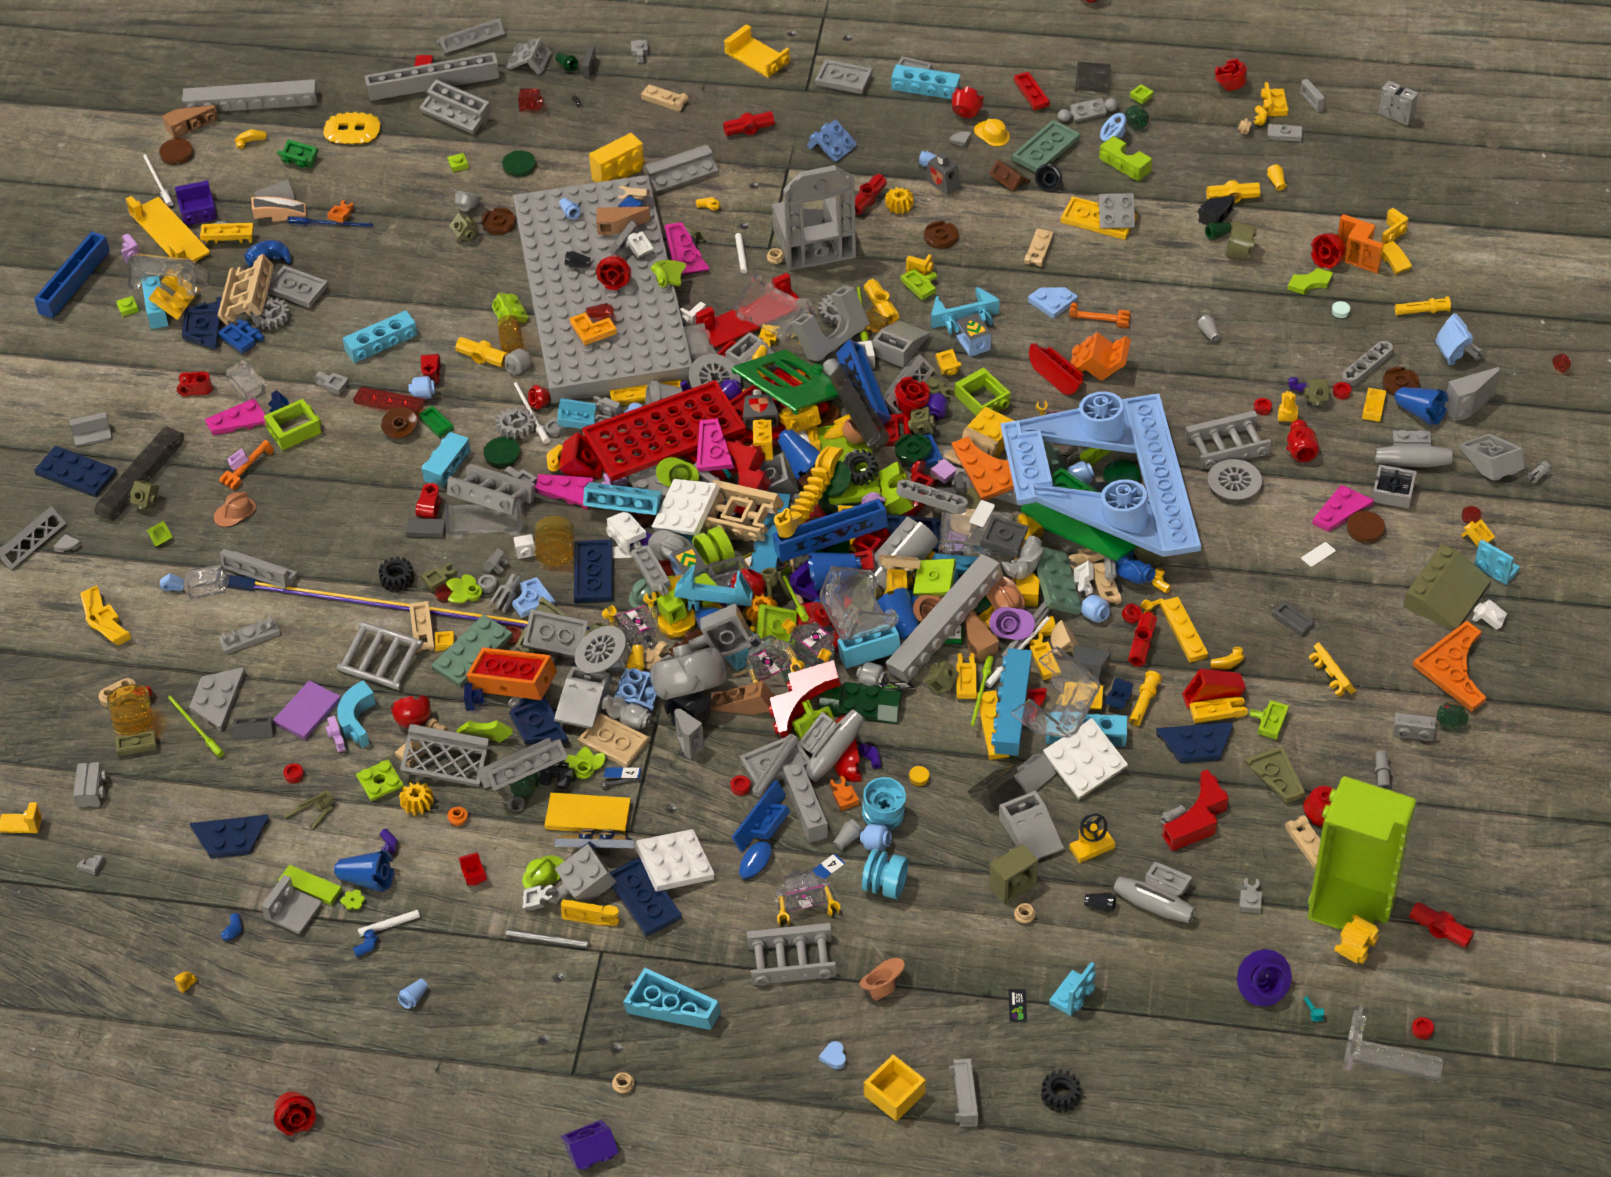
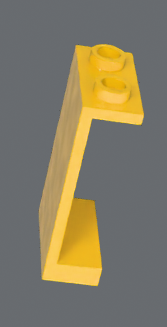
M747 24L724 40L725 53L767 78L790 62L789 48L784 49L780 53L752 38L751 27Z

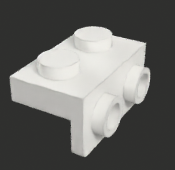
M627 511L607 518L606 531L608 536L612 537L618 547L622 548L626 553L630 552L631 543L646 537V531Z

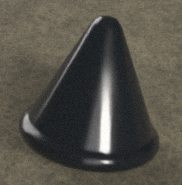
M1042 164L1035 172V181L1040 189L1052 192L1060 187L1062 174L1055 165Z

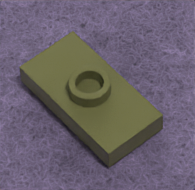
M155 730L115 737L117 756L157 750Z

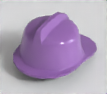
M1001 607L992 613L989 626L992 632L999 637L1023 640L1033 633L1035 620L1033 615L1026 610Z

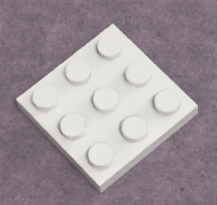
M674 479L652 528L655 531L667 530L678 534L698 535L719 492L720 486L717 483Z
M1092 718L1043 750L1051 765L1078 800L1128 767L1126 761Z
M693 829L636 840L635 848L656 892L714 880L715 874Z

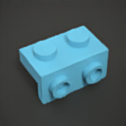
M561 398L557 412V425L565 428L581 429L594 424L596 404Z

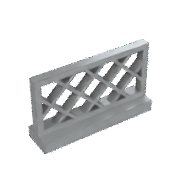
M410 724L400 772L479 787L481 780L476 766L479 765V769L484 766L489 739ZM411 741L419 742L422 748L414 752L410 747ZM434 745L442 749V752L435 756L429 750ZM453 749L459 750L462 755L456 759H453L449 752ZM426 751L430 759L422 763L417 755ZM472 753L482 754L481 759L475 763L468 756ZM446 755L450 762L441 766L437 759ZM412 758L419 764L415 768L405 767L406 762ZM465 758L470 766L461 770L457 762ZM434 762L439 769L430 772L425 766ZM452 765L458 771L453 776L448 775L445 769ZM473 769L477 774V779H468L465 773Z

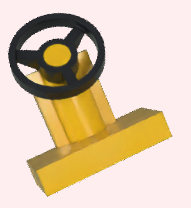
M1090 813L1082 819L1079 825V840L1069 844V849L1079 863L1115 848L1116 843L1107 831V821L1098 813ZM1092 816H1099L1098 818L1089 820L1085 823V821ZM1103 820L1104 829L1099 831V822Z

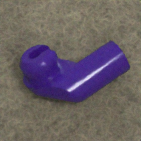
M1290 377L1288 379L1290 389L1302 393L1303 389L1306 388V382H1298L1297 377Z
M383 829L380 832V837L385 843L381 850L388 851L392 855L396 851L398 840L388 829Z

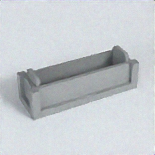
M971 1058L953 1060L954 1066L949 1067V1073L951 1075L954 1074L958 1105L955 1121L960 1122V1128L977 1127L978 1112Z

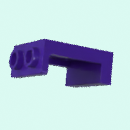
M208 180L175 187L182 222L186 226L217 219Z
M808 560L790 576V585L794 593L810 601L818 599L829 605L836 603L850 588L848 577L815 591L813 585L817 584L811 579Z

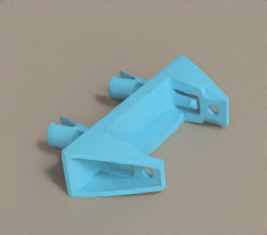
M976 287L975 296L978 302L945 309L942 301L940 302L939 296H936L931 313V328L946 325L949 334L952 335V329L955 333H958L960 330L957 320L973 314H978L985 325L987 321L991 326L994 322L991 315L999 313L1000 301L990 293Z
M692 565L676 583L674 597L687 598V609L689 611L692 604H694L695 612L700 609V600L727 603L726 607L735 603L737 606L752 605L753 591L740 571L737 572L735 588L695 583V565Z

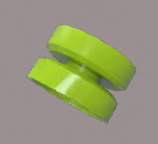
M716 526L709 529L707 535L700 533L693 536L692 544L707 567L705 572L707 574L719 571L720 566L726 568L735 563L733 547L721 527Z

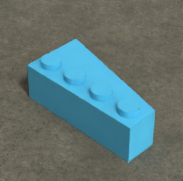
M647 968L643 969L623 1002L627 1014L708 1030L712 1029L721 1014L717 1000Z

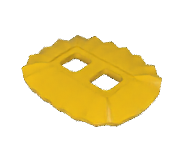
M363 112L338 113L326 121L323 133L327 140L337 144L354 145L369 143L377 137L380 130V122L372 114H365ZM339 126H348L347 130H338ZM356 126H365L364 130H355Z

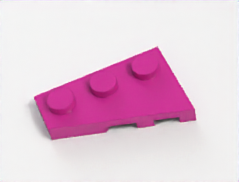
M683 223L665 225L671 260L686 264L681 275L709 271L710 268L704 262L701 253L695 247Z
M254 398L204 419L212 435L235 432L236 429L243 427L252 429L255 425L260 424L266 426L265 414Z
M718 419L700 420L696 466L698 472L734 468Z
M538 474L535 490L538 494L553 499L560 498L566 500L568 504L573 505L575 503L582 506V509L588 510V506H583L584 487L589 482H593V478Z
M1340 485L1313 518L1312 524L1330 532L1345 523L1346 519L1352 514L1366 507L1373 506L1374 500L1346 486Z

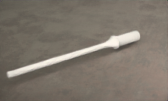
M144 154L143 156L161 189V197L168 207L173 206L169 192L164 190L147 155Z
M515 382L514 385L527 410H530V414L534 415L518 383ZM534 415L536 432L543 443L548 444L550 439L544 430L545 428L539 424Z
M1048 616L1018 649L1022 650L1049 621L1050 618ZM1002 666L997 667L985 685L991 688L1001 677V671H1005V668H1002Z

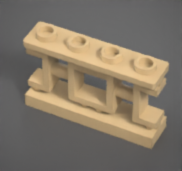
M264 254L259 255L257 260L254 261L253 267L243 270L241 267H238L236 271L234 267L230 268L218 312L219 319L227 326L235 322L236 315L246 312L248 316L252 315V312L256 316L262 314L274 267Z
M713 480L712 483H717L720 489L702 528L709 530L719 526L725 533L733 534L739 538L743 536L752 541H765L766 537L764 534L768 532V529L763 523L767 514H777V509L781 510L784 505L779 495ZM725 498H729L727 504L723 505ZM736 505L746 507L741 519L731 517ZM756 505H760V506H761L759 512H755V510H756V508H757ZM719 511L722 512L721 519H716ZM751 519H754L753 527L748 526Z

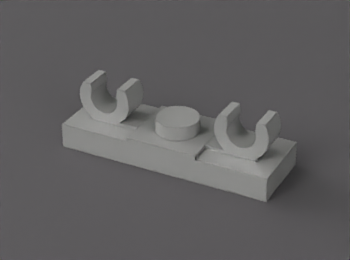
M269 616L268 620L261 621L260 619L257 624H252L237 631L233 629L230 634L225 635L222 633L221 637H219V642L225 655L277 637L280 635V631L274 618Z

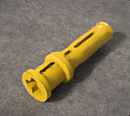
M1445 296L1442 299L1430 298L1428 301L1395 304L1396 316L1420 312L1435 314L1437 311H1451L1449 296Z
M1147 671L1145 674V681L1139 688V698L1129 718V723H1132L1134 726L1141 725L1149 702L1157 693L1156 688L1162 682V676L1159 673Z

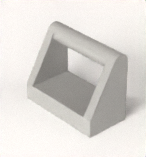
M676 709L677 738L684 755L691 760L704 748L702 723L682 709Z

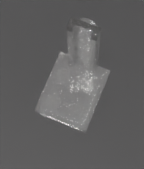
M1355 1005L1342 1069L1351 1071L1352 1063L1355 1062L1440 1081L1444 1061L1442 1058L1363 1041L1362 1036L1366 1016L1362 1015L1364 1007Z

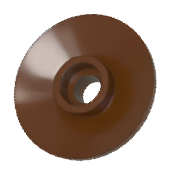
M398 407L388 411L381 421V428L384 434L394 439L407 437L417 426L415 413L405 407Z

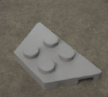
M244 668L202 676L190 703V712L200 716L205 722L212 723L216 726L217 730L223 731L245 675Z

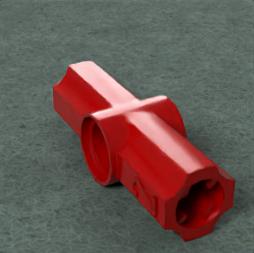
M772 111L756 115L744 113L739 119L723 122L725 136L743 132L747 135H752L760 128L775 125Z
M874 175L868 183L860 186V192L855 196V216L860 215L867 206L875 203V197L887 185V180L883 175Z
M1151 612L1141 614L1137 629L1134 632V640L1128 657V662L1132 666L1140 667L1145 665L1148 651L1151 648V640L1157 623V617Z
M1416 902L1410 912L1409 918L1427 927L1429 932L1438 939L1445 937L1461 947L1467 948L1474 937L1475 932L1457 923L1449 912H1437L1421 902Z

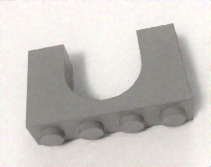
M842 286L831 294L839 313L838 326L831 335L824 336L814 315L804 313L791 322L808 360L816 362L823 360L827 354L836 351L838 346L849 339L851 340L852 336L864 331L865 327L870 324L854 287Z

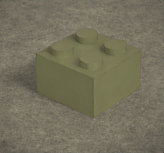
M1024 844L1013 847L1007 854L995 858L990 864L989 888L1004 904L1037 884L1038 859Z

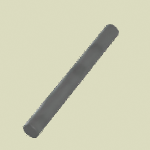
M507 929L506 937L586 949L589 947V940Z

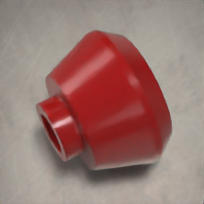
M534 385L528 392L529 405L535 410L547 406L551 400L550 392L544 387Z

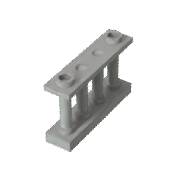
M1255 410L1185 427L1184 440L1186 444L1196 443L1201 453L1199 461L1200 471L1211 469L1216 463L1227 459L1246 460L1270 454L1271 440L1261 441L1255 430L1257 423ZM1247 430L1254 443L1244 445L1238 432ZM1231 435L1236 447L1226 449L1220 437ZM1213 439L1219 451L1209 453L1203 441Z
M469 464L467 466L466 478L463 480L451 476L448 477L447 495L510 515L514 514L515 502L517 500L528 503L534 501V483L477 465Z
M547 738L478 769L477 773L484 788L491 786L493 791H496L568 757L560 739L551 742L550 738Z
M830 923L746 931L748 950H755L757 970H751L752 985L763 986L770 983L836 977L835 962H828L826 942H832ZM817 943L820 963L807 964L805 944ZM797 945L799 965L786 966L784 946ZM775 947L778 967L765 969L763 949Z

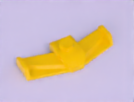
M98 585L80 593L86 615L85 619L90 628L98 630L116 645H121L131 639L129 631L124 630L116 623L119 621V618L112 606L108 604L103 607Z

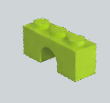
M1112 136L1100 145L1099 159L1136 181H1140L1151 172L1152 158L1140 151L1134 155H1125L1126 143L1115 136Z
M895 462L879 471L878 482L882 489L881 495L886 498L885 503H883L886 512H890L891 515H901L914 508L912 500L901 497L896 493L897 483L900 480H908L907 473L900 464Z
M706 573L694 578L695 583L717 586ZM675 589L668 592L667 595L664 594L665 596L662 595L656 599L659 613L670 625L687 617L685 604L688 603V599L674 597ZM700 600V604L702 606H707L713 603L711 601Z

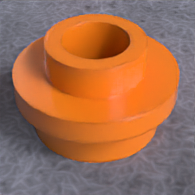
M463 807L450 809L447 814L448 821L454 826L463 825L468 818L466 809Z

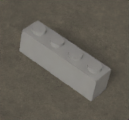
M802 761L782 767L783 782L808 843L828 838L827 821Z

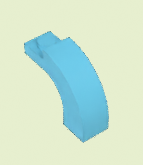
M364 680L352 686L342 696L337 709L343 737L345 739L351 737L354 743L358 742L362 748L369 745L367 732L357 719L365 710L376 705L374 693Z

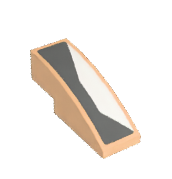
M251 197L254 219L272 217V222L307 217L305 203L280 197Z

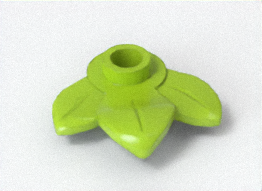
M464 574L461 579L452 578L446 582L448 588L453 591L448 597L449 602L458 604L465 603L467 600L473 602L477 601L482 595V588L476 584V579L471 575Z
M584 746L576 756L567 755L568 758L565 759V762L569 763V768L574 771L576 777L587 779L593 775L595 770L604 765L605 754L593 755L588 747Z

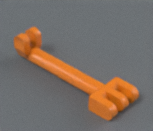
M1071 303L1069 317L1117 322L1116 327H1129L1130 311L1119 310L1118 315L1077 311V303Z
M265 440L248 457L249 460L237 468L233 473L226 471L219 481L236 490L242 483L239 477L263 452L271 455L274 451L272 445Z

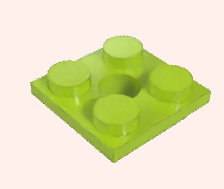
M389 759L356 773V777L370 801L376 800L404 786ZM379 780H384L381 784L376 783Z

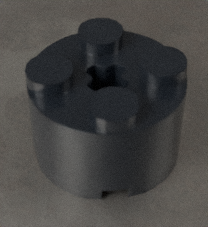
M699 692L670 698L665 703V711L667 715L670 713L673 718L670 721L675 727L676 709H682L703 724L710 717L709 706L711 702L707 696H702Z

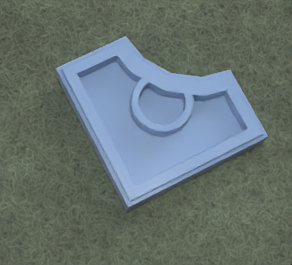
M537 577L521 582L520 589L522 594L512 601V606L521 618L530 615L531 609H537L541 596L555 606V600Z

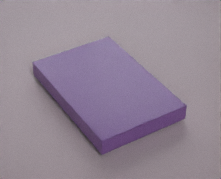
M308 681L273 719V723L306 740L340 702L341 697Z

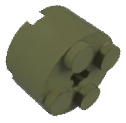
M1233 222L1225 255L1249 261L1252 252L1249 249L1253 250L1255 239L1252 237H1256L1258 227Z

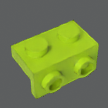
M497 294L492 303V309L503 328H508L511 321L527 322L529 317L516 295Z

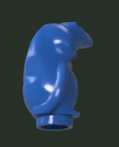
M265 240L254 244L244 254L245 261L249 267H253L254 261L262 254L267 258L281 259L288 264L291 263L290 250L281 241Z
M1134 551L1116 561V573L1127 581L1134 584H1144L1152 582L1155 578V569L1151 567V564L1148 563L1146 565L1142 561L1132 558Z

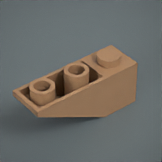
M210 105L175 109L162 115L165 129L175 139L217 120L218 116L216 107Z
M649 207L597 208L596 225L598 235L623 232L631 221L636 223V226L650 221Z
M972 610L964 620L967 647L969 653H974L975 660L981 663L986 660L988 655L995 656L998 654L1000 642L998 637L988 630L986 623L981 622L976 612Z
M761 681L712 693L710 710L756 715L769 711L768 706L771 705L770 698L775 695Z

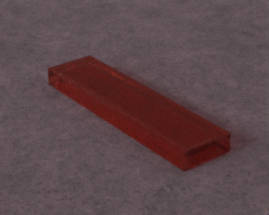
M360 387L353 398L354 404L380 409L409 408L417 416L426 404L423 398Z

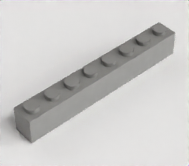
M494 52L365 75L369 101L426 92L435 80L450 86L499 78V71Z
M315 79L184 88L182 104L183 108L214 105L216 112L317 105L318 92Z
M983 554L977 558L885 662L891 675L906 683H909L917 675L924 664L928 663L931 656L941 648L945 640L953 634L960 623L966 619L967 615L977 607L981 599L1001 579L1003 571L999 562Z

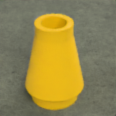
M1277 164L1270 166L1267 170L1268 178L1278 191L1285 189L1283 168Z
M632 646V651L625 666L628 670L631 668L638 669L639 671L645 670L643 646Z

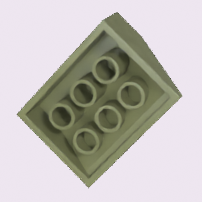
M1441 544L1406 592L1403 608L1454 631L1463 623L1491 583V579L1461 552Z

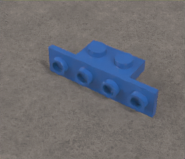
M775 780L732 835L731 838L740 852L745 850L753 838L769 840L790 813L788 806L779 805L786 794L778 781Z

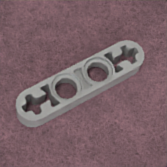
M1388 341L1378 342L1343 371L1341 381L1348 383L1351 387L1357 385L1392 355L1393 345ZM1375 357L1377 358V360L1371 361L1368 358ZM1362 366V367H1365L1366 369H1365V370H1359L1357 367Z
M900 480L897 483L896 493L901 497L956 514L966 512L968 501L962 496L910 480Z

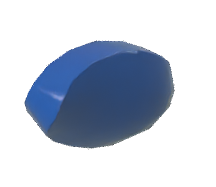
M758 842L747 850L739 869L742 879L746 880L756 876L766 866L772 850L768 842Z

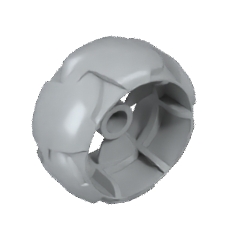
M690 643L673 647L674 657L657 661L650 669L653 689L657 696L662 699L684 696L719 686L725 682L727 674L723 656L717 648L711 647L692 652Z

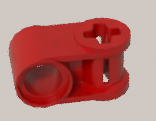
M421 355V372L423 376H429L437 385L440 381V355Z
M206 371L183 372L178 377L179 385L176 390L182 396L208 395L213 391L209 373Z
M428 483L423 486L415 509L417 517L433 519L437 517L441 503L437 484Z

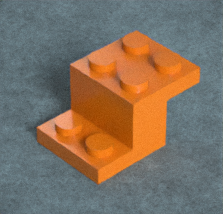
M1342 214L1339 222L1338 236L1343 239L1347 247L1345 263L1377 274L1380 270L1384 244L1373 240L1376 225Z
M1097 332L1092 336H1088L1081 344L1074 346L1070 363L1079 371L1086 370L1100 381H1103L1126 365L1131 339L1124 336L1112 343Z

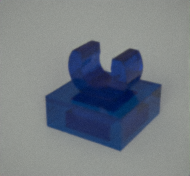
M276 390L271 393L272 400L268 403L272 407L269 410L270 412L289 405L288 398Z
M472 683L464 684L466 711H474V703H484L483 690H474Z

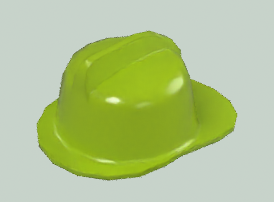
M669 457L663 459L657 465L656 477L660 483L667 487L671 486L674 479L699 481L698 470L686 461Z
M553 855L532 860L527 865L526 871L523 874V886L528 889L539 885L544 888L548 885H553L561 878L555 868L562 864L564 860Z

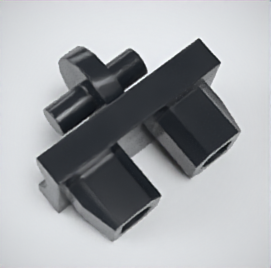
M562 760L553 764V766L540 770L538 782L541 785L549 786L552 777L558 778L556 786L567 790L571 781L575 782L576 775L573 774V770L568 769L569 763Z

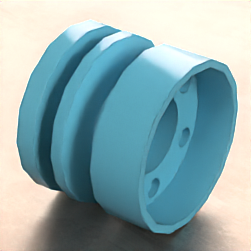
M880 777L867 784L864 789L862 817L867 825H884L889 831L900 826L904 820L906 792L898 781L892 778Z
M872 849L863 869L862 890L869 892L872 888V893L877 894L881 886H883V896L897 900L902 893L909 866L908 857L894 854L888 862V853L886 851H883L880 855L878 849Z

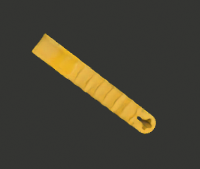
M827 446L820 452L815 462V468L811 469L813 477H808L809 485H804V492H800V498L795 500L796 505H792L790 509H784L783 512L778 513L774 517V523L780 537L788 538L792 536L798 525L805 523L806 519H809V514L814 511V506L818 504V500L822 498V493L827 490V485H830V480L834 477L835 466L844 452L843 448Z

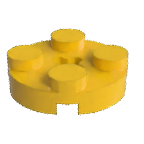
M686 605L687 617L672 625L659 614L657 616L659 630L669 639L682 637L689 630L693 632L696 623L694 610L691 608L689 611Z

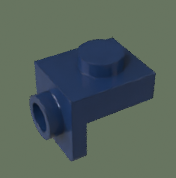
M1115 678L1112 690L1106 696L1105 704L1115 709H1124L1131 699L1134 683Z

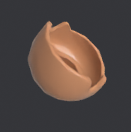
M848 418L843 424V436L848 442L858 445L869 438V431H865L864 426L859 421Z

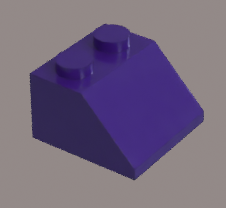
M602 1120L561 1135L568 1155L577 1169H588L593 1166V1163L600 1160L602 1162L608 1161L614 1157L613 1155L618 1153L611 1129Z

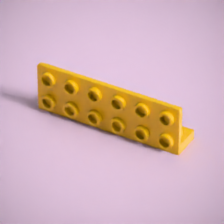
M132 196L126 198L129 214L180 269L210 254L209 249L159 197L142 205Z

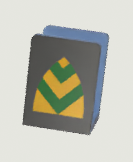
M978 314L957 320V324L963 332L957 335V339L969 357L991 350V332Z
M693 544L670 553L671 568L675 575H684L692 565H695L694 578L707 570L705 563Z

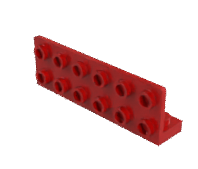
M786 272L772 279L771 293L715 317L714 309L711 306L696 312V327L709 344L716 349L727 344L730 340L734 341L749 332L752 333L761 329L763 325H770L805 309V304L791 290V276Z

